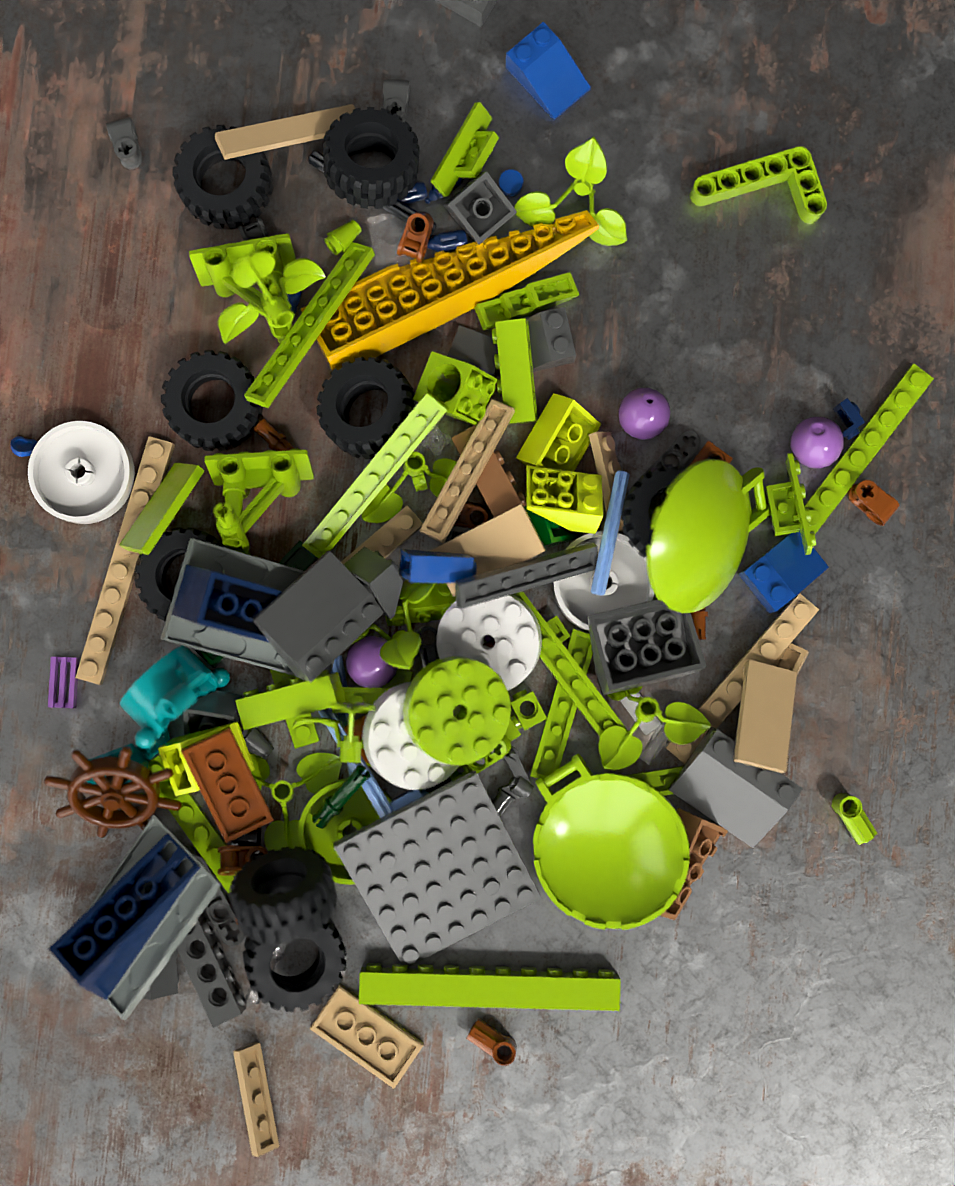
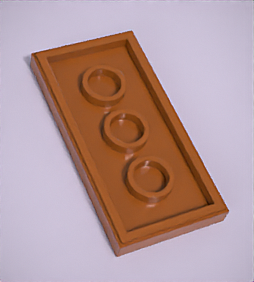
M230 727L181 749L226 843L274 821L271 811Z

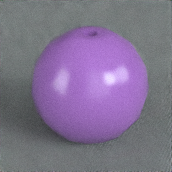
M637 388L630 391L621 401L618 410L619 422L624 431L630 436L641 440L652 439L660 435L668 426L671 413L669 402L665 396L651 388Z
M811 417L804 419L796 426L791 436L790 447L795 459L802 465L809 468H823L830 466L838 459L844 448V437L840 427L833 420L825 417Z
M378 636L364 637L355 642L348 650L346 657L347 672L359 686L366 688L382 687L389 683L396 675L398 667L384 662L379 654L381 647L387 642L385 638Z

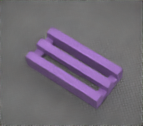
M51 656L48 707L76 708L78 679L75 677L79 667V658ZM59 662H61L58 702H56ZM67 662H71L68 703H65Z

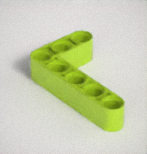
M795 147L702 175L696 179L690 192V199L695 205L705 206L787 181L798 215L804 223H815L827 207V201L811 153L805 147ZM792 159L799 160L802 163V165L798 166L794 164ZM769 166L776 167L779 172H772ZM745 174H752L755 180L748 179ZM721 181H729L732 187H725ZM800 182L807 183L810 189L803 188ZM697 188H705L708 194H701ZM808 205L816 207L817 212L809 210Z

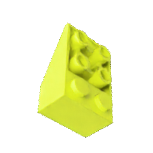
M527 465L526 509L570 531L596 534L603 518L602 475Z
M238 721L172 738L158 748L164 767L173 770V776L169 780L175 796L200 790L181 749L228 727L231 728L250 770H255Z

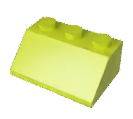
M553 393L516 459L526 467L528 465L575 471L590 445L589 434L597 432L601 423L574 399Z

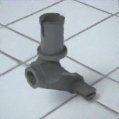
M511 746L510 752L504 756V759L507 761L514 776L507 785L498 788L499 792L492 801L500 818L511 801L521 797L528 798L534 788L518 757V751L513 746Z

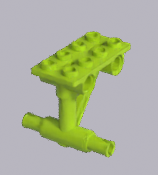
M288 233L189 251V257L201 286L214 285L216 293L221 297H230L236 293L246 302L253 303L264 311L265 301L268 298L261 289V293L253 286L248 288L238 286L232 276L234 265L241 257L249 255V253L264 250L271 253L275 259L274 269L268 276L261 278L272 296L276 295L283 298L279 280L284 277V268L296 260L290 234ZM272 320L268 321L271 333L278 339L280 345L292 328V322L285 327L279 328L276 327Z
M295 448L289 451L267 450L258 453L240 452L238 454L226 455L216 453L205 456L204 462L214 485H223L225 509L222 503H219L214 508V514L217 517L216 525L223 540V545L227 549L251 555L248 551L250 545L245 533L279 494L284 497H294L300 491L301 480L314 479V472L307 450ZM263 488L243 511V500L249 496L251 489Z

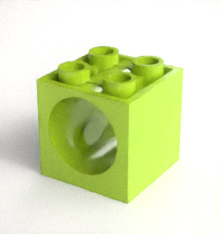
M431 351L413 400L419 402L429 391L449 407L445 415L477 426L478 422L485 416L486 407L491 395L495 391L497 379L471 364ZM460 385L459 391L454 396L457 387Z

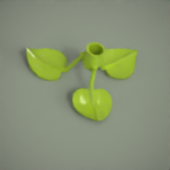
M591 137L567 154L565 167L575 180L554 203L551 204L550 197L546 193L534 191L523 195L514 206L517 211L516 215L531 227L539 223L549 225L555 220L556 215L553 209L572 190H575L580 196L589 195L590 215L599 225V229L589 236L593 241L607 246L619 245L627 241L626 223L619 212L614 209L604 208L596 214L594 210L595 190L593 186L600 183L607 173L605 155L595 137Z
M259 250L241 257L233 268L232 276L234 281L242 288H248L257 281L268 299L265 301V311L253 303H249L246 306L244 303L239 302L229 306L221 313L218 319V327L224 344L251 326L258 318L259 313L265 316L268 321L272 320L276 327L281 328L289 325L294 318V314L290 310L291 305L288 302L287 294L298 293L314 282L326 278L319 265L308 258H299L289 263L283 270L284 277L279 280L283 297L281 298L276 295L272 296L261 278L268 276L274 269L275 259L268 251Z
M412 452L403 463L404 472L390 490V487L386 484L362 512L361 518L369 523H383L392 519L401 511L403 505L402 498L394 492L407 475L416 476L421 471L432 477L429 481V488L434 496L438 497L457 462L448 458L438 459L434 462L433 472H431L428 466L425 465L424 456L419 452Z
M408 580L403 582L399 599L403 600L402 605L407 632L405 630L397 631L391 638L373 623L353 643L363 639L368 634L369 629H374L387 640L380 649L379 654L382 660L392 666L410 670L414 657L419 653L421 638L418 633L412 630L408 604L409 602L417 604L424 600L436 583L409 582Z
M643 686L608 694L607 696L613 701H620L627 697L628 700L637 702L638 705L635 708L637 720L629 732L621 726H612L604 730L598 742L602 766L610 770H619L635 763L641 755L643 745L640 739L632 735L641 722H650L655 716L665 723V736L671 742L678 745H686L695 741L711 727V724L700 711L683 702L669 704L665 709V717H663L662 711L659 710V704L654 698H637L632 696L639 693Z
M330 703V708L343 709L349 712L348 736H343V741L338 726L340 721L303 717L296 719L293 723V729L304 724L318 722L334 728L337 748H340L339 762L361 763V749H364L363 735L360 742L359 736H353L354 713L360 710H375V706L365 703Z
M331 753L307 755L299 762L296 769L297 774L302 778L301 781L292 784L287 781H278L275 784H270L265 781L270 774L267 761L255 754H250L255 770L251 772L260 791L262 785L272 789V796L281 803L284 822L274 821L265 830L264 842L267 849H274L276 851L281 850V847H289L290 849L295 848V846L300 847L298 840L300 820L289 821L286 803L293 798L294 788L305 784L307 790L315 794L325 785L338 780L342 762H339V756Z

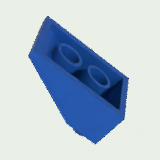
M544 21L506 53L505 67L553 120L557 119L591 89L561 40Z
M797 532L788 534L738 573V575L768 613H773L796 597L827 570L829 566L814 547L811 554L805 555L801 533Z

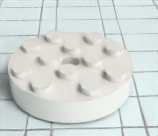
M72 421L56 426L38 441L29 459L28 480L35 499L47 512L71 523L91 524L109 518L125 504L134 484V463L124 442L105 427L92 422ZM85 467L87 472H85L83 477L78 478V470Z
M598 531L596 534L589 533L573 541L565 550L594 543L598 546L599 553L603 531ZM620 533L617 534L608 578L610 586L606 589L603 596L591 593L595 570L552 583L554 597L559 609L577 627L589 631L587 619L589 615L653 600L654 592L648 577L647 557L643 558L638 554L639 551L635 547H631L628 542L630 540L629 537Z
M513 594L463 609L459 608L455 601L443 615L437 632L439 659L461 656L481 662L499 675L507 691L528 677L538 662L542 648L541 629L535 614L524 601ZM485 635H490L494 638L495 645L493 648L482 645L485 643Z
M409 682L389 689L373 704L375 710H369L365 719L363 747L370 765L381 777L401 788L420 790L443 782L454 773L459 765L444 764L434 760L422 752L409 737L403 719V704L407 689L411 683ZM460 704L453 710V716L455 717L460 712Z

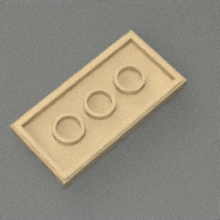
M520 504L431 551L467 554L473 557L477 564L476 575L524 562L544 552L546 549L523 504ZM446 583L453 597L456 596L455 583Z
M750 659L746 661L733 761L779 773L786 772L797 672Z
M341 984L309 1028L393 1089L424 1046L421 1040L370 1004H359V997Z

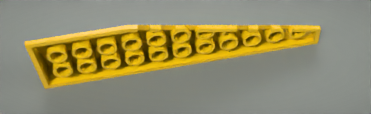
M585 210L557 218L553 224L539 223L533 225L532 230L519 233V230L508 232L509 236L497 239V236L485 239L480 245L472 242L456 247L454 252L440 251L434 253L435 257L425 259L422 263H418L417 259H412L408 265L399 267L398 264L388 266L354 284L316 341L332 371L335 368L337 370L343 367L342 363L348 360L351 363L355 362L357 357H364L368 361V357H377L451 321L474 309L477 304L486 302L513 287L597 231L599 225L590 213ZM307 306L301 308V312H303Z

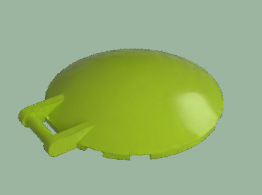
M705 459L686 468L666 490L668 497L662 508L657 507L651 524V529H654L652 545H647L649 581L654 594L659 601L667 605V608L680 613L696 612L714 602L727 588L742 561L749 532L770 515L763 487V479L765 477L763 468H752L741 476L738 470L727 462ZM753 488L756 506L751 510L748 491Z
M578 753L571 757L572 761L545 778L542 776L535 780L538 789L548 803L539 818L533 838L534 866L537 876L553 903L566 915H571L584 922V925L606 930V928L626 930L639 927L664 913L676 900L683 887L688 873L690 858L689 842L685 827L672 804L655 788L626 775L608 773L594 775ZM575 770L579 771L581 777L554 793L550 786Z

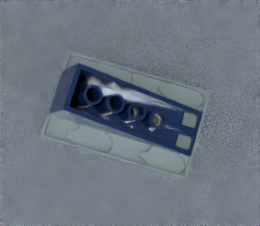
M190 538L161 639L294 675L252 619L305 571ZM334 661L326 668L329 674L332 671Z
M153 815L87 912L48 949L79 986L106 1000L120 1018L126 1020L148 992L149 986L169 962L172 953L196 924L197 918L216 895L221 884Z

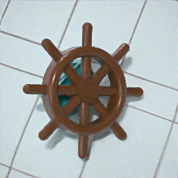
M132 743L88 759L80 750L75 749L72 751L71 757L79 766L73 771L70 779L56 776H47L44 779V783L47 786L67 790L69 805L57 809L56 816L64 818L76 813L85 821L98 826L97 836L100 838L106 837L109 828H128L138 825L143 831L149 822L147 819L154 814L157 807L175 811L180 810L182 807L181 802L178 800L159 797V782L171 778L173 770L165 768L152 773L148 769L149 761ZM143 788V789L145 790L146 794L137 793V792H134V791ZM83 793L92 794L93 796L86 798ZM130 802L138 803L140 805L134 807Z

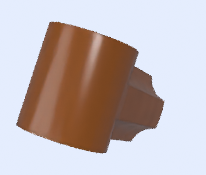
M478 1018L466 1039L491 1055L497 1064L502 1066L511 1064L516 1057L517 1044L515 1040L508 1035H503ZM506 1045L511 1048L512 1052L509 1055H502L499 1053L498 1048Z

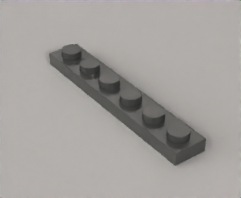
M588 543L455 581L456 605L463 609L593 571L596 568L598 546L594 543Z

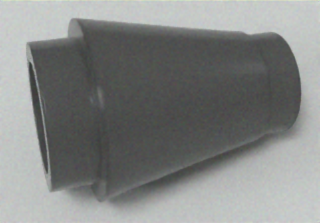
M256 727L242 730L248 751L266 760L274 750V747L271 746Z

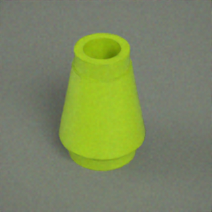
M352 219L328 232L324 242L333 254L338 255L347 250L362 230L359 224Z

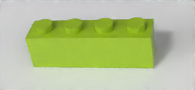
M526 318L495 322L496 328L492 329L493 343L498 346V354L494 355L495 367L500 369L501 379H497V390L499 395L502 394L503 404L515 410L508 425L537 422L538 414L529 322Z
M326 669L311 683L297 677L289 680L290 685L282 686L281 682L266 686L267 691L259 693L258 688L243 692L244 697L235 700L243 730L330 708V703L346 702L338 672L329 674L328 669Z

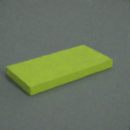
M174 463L119 545L125 550L149 555L203 475L204 470L199 465Z

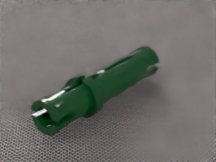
M358 765L337 791L324 800L322 808L312 817L313 823L320 819L316 824L318 828H325L335 815H339L347 801L370 778L369 771L364 775L362 774L366 770L364 766Z

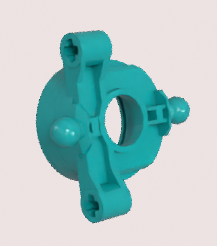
M183 645L170 651L151 666L130 687L119 704L142 728L135 735V746L146 759H151L159 753L158 748L170 740L168 724L193 705L197 697L206 696L214 692L218 687L226 686L230 681L229 672L224 668H216L211 672L187 646Z

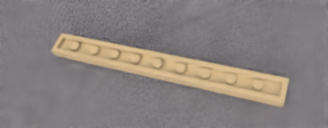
M148 437L75 677L77 679L98 685L103 684L136 575L135 567L139 565L141 559L139 558L140 553L125 550L119 544L165 478L175 446L171 442Z

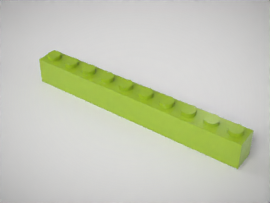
M368 963L366 967H362L360 970L359 1004L620 1011L621 979L618 973H614V970L600 969L599 973H588L587 969L582 968L573 969V972H562L561 968H547V972L537 971L533 967H523L521 971H511L510 967L505 966L495 967V970H485L483 966H470L469 970L459 969V966L445 965L444 969H433V965L429 964L418 965V968H407L408 965L393 964L392 968L382 967V964Z

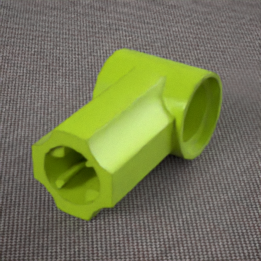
M839 793L833 798L832 808L835 813L839 814L856 844L861 845L874 839L878 833L862 809L861 801L847 793ZM846 800H850L851 807L848 811L844 812L843 804Z

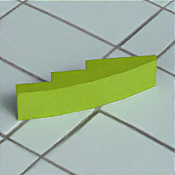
M569 272L529 283L525 288L504 293L500 298L479 303L474 309L484 331L496 327L495 322L521 319L578 297L579 292Z

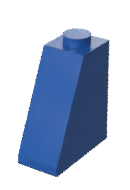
M401 549L399 575L409 582L455 583L457 580L475 576L477 564L474 558L467 554Z

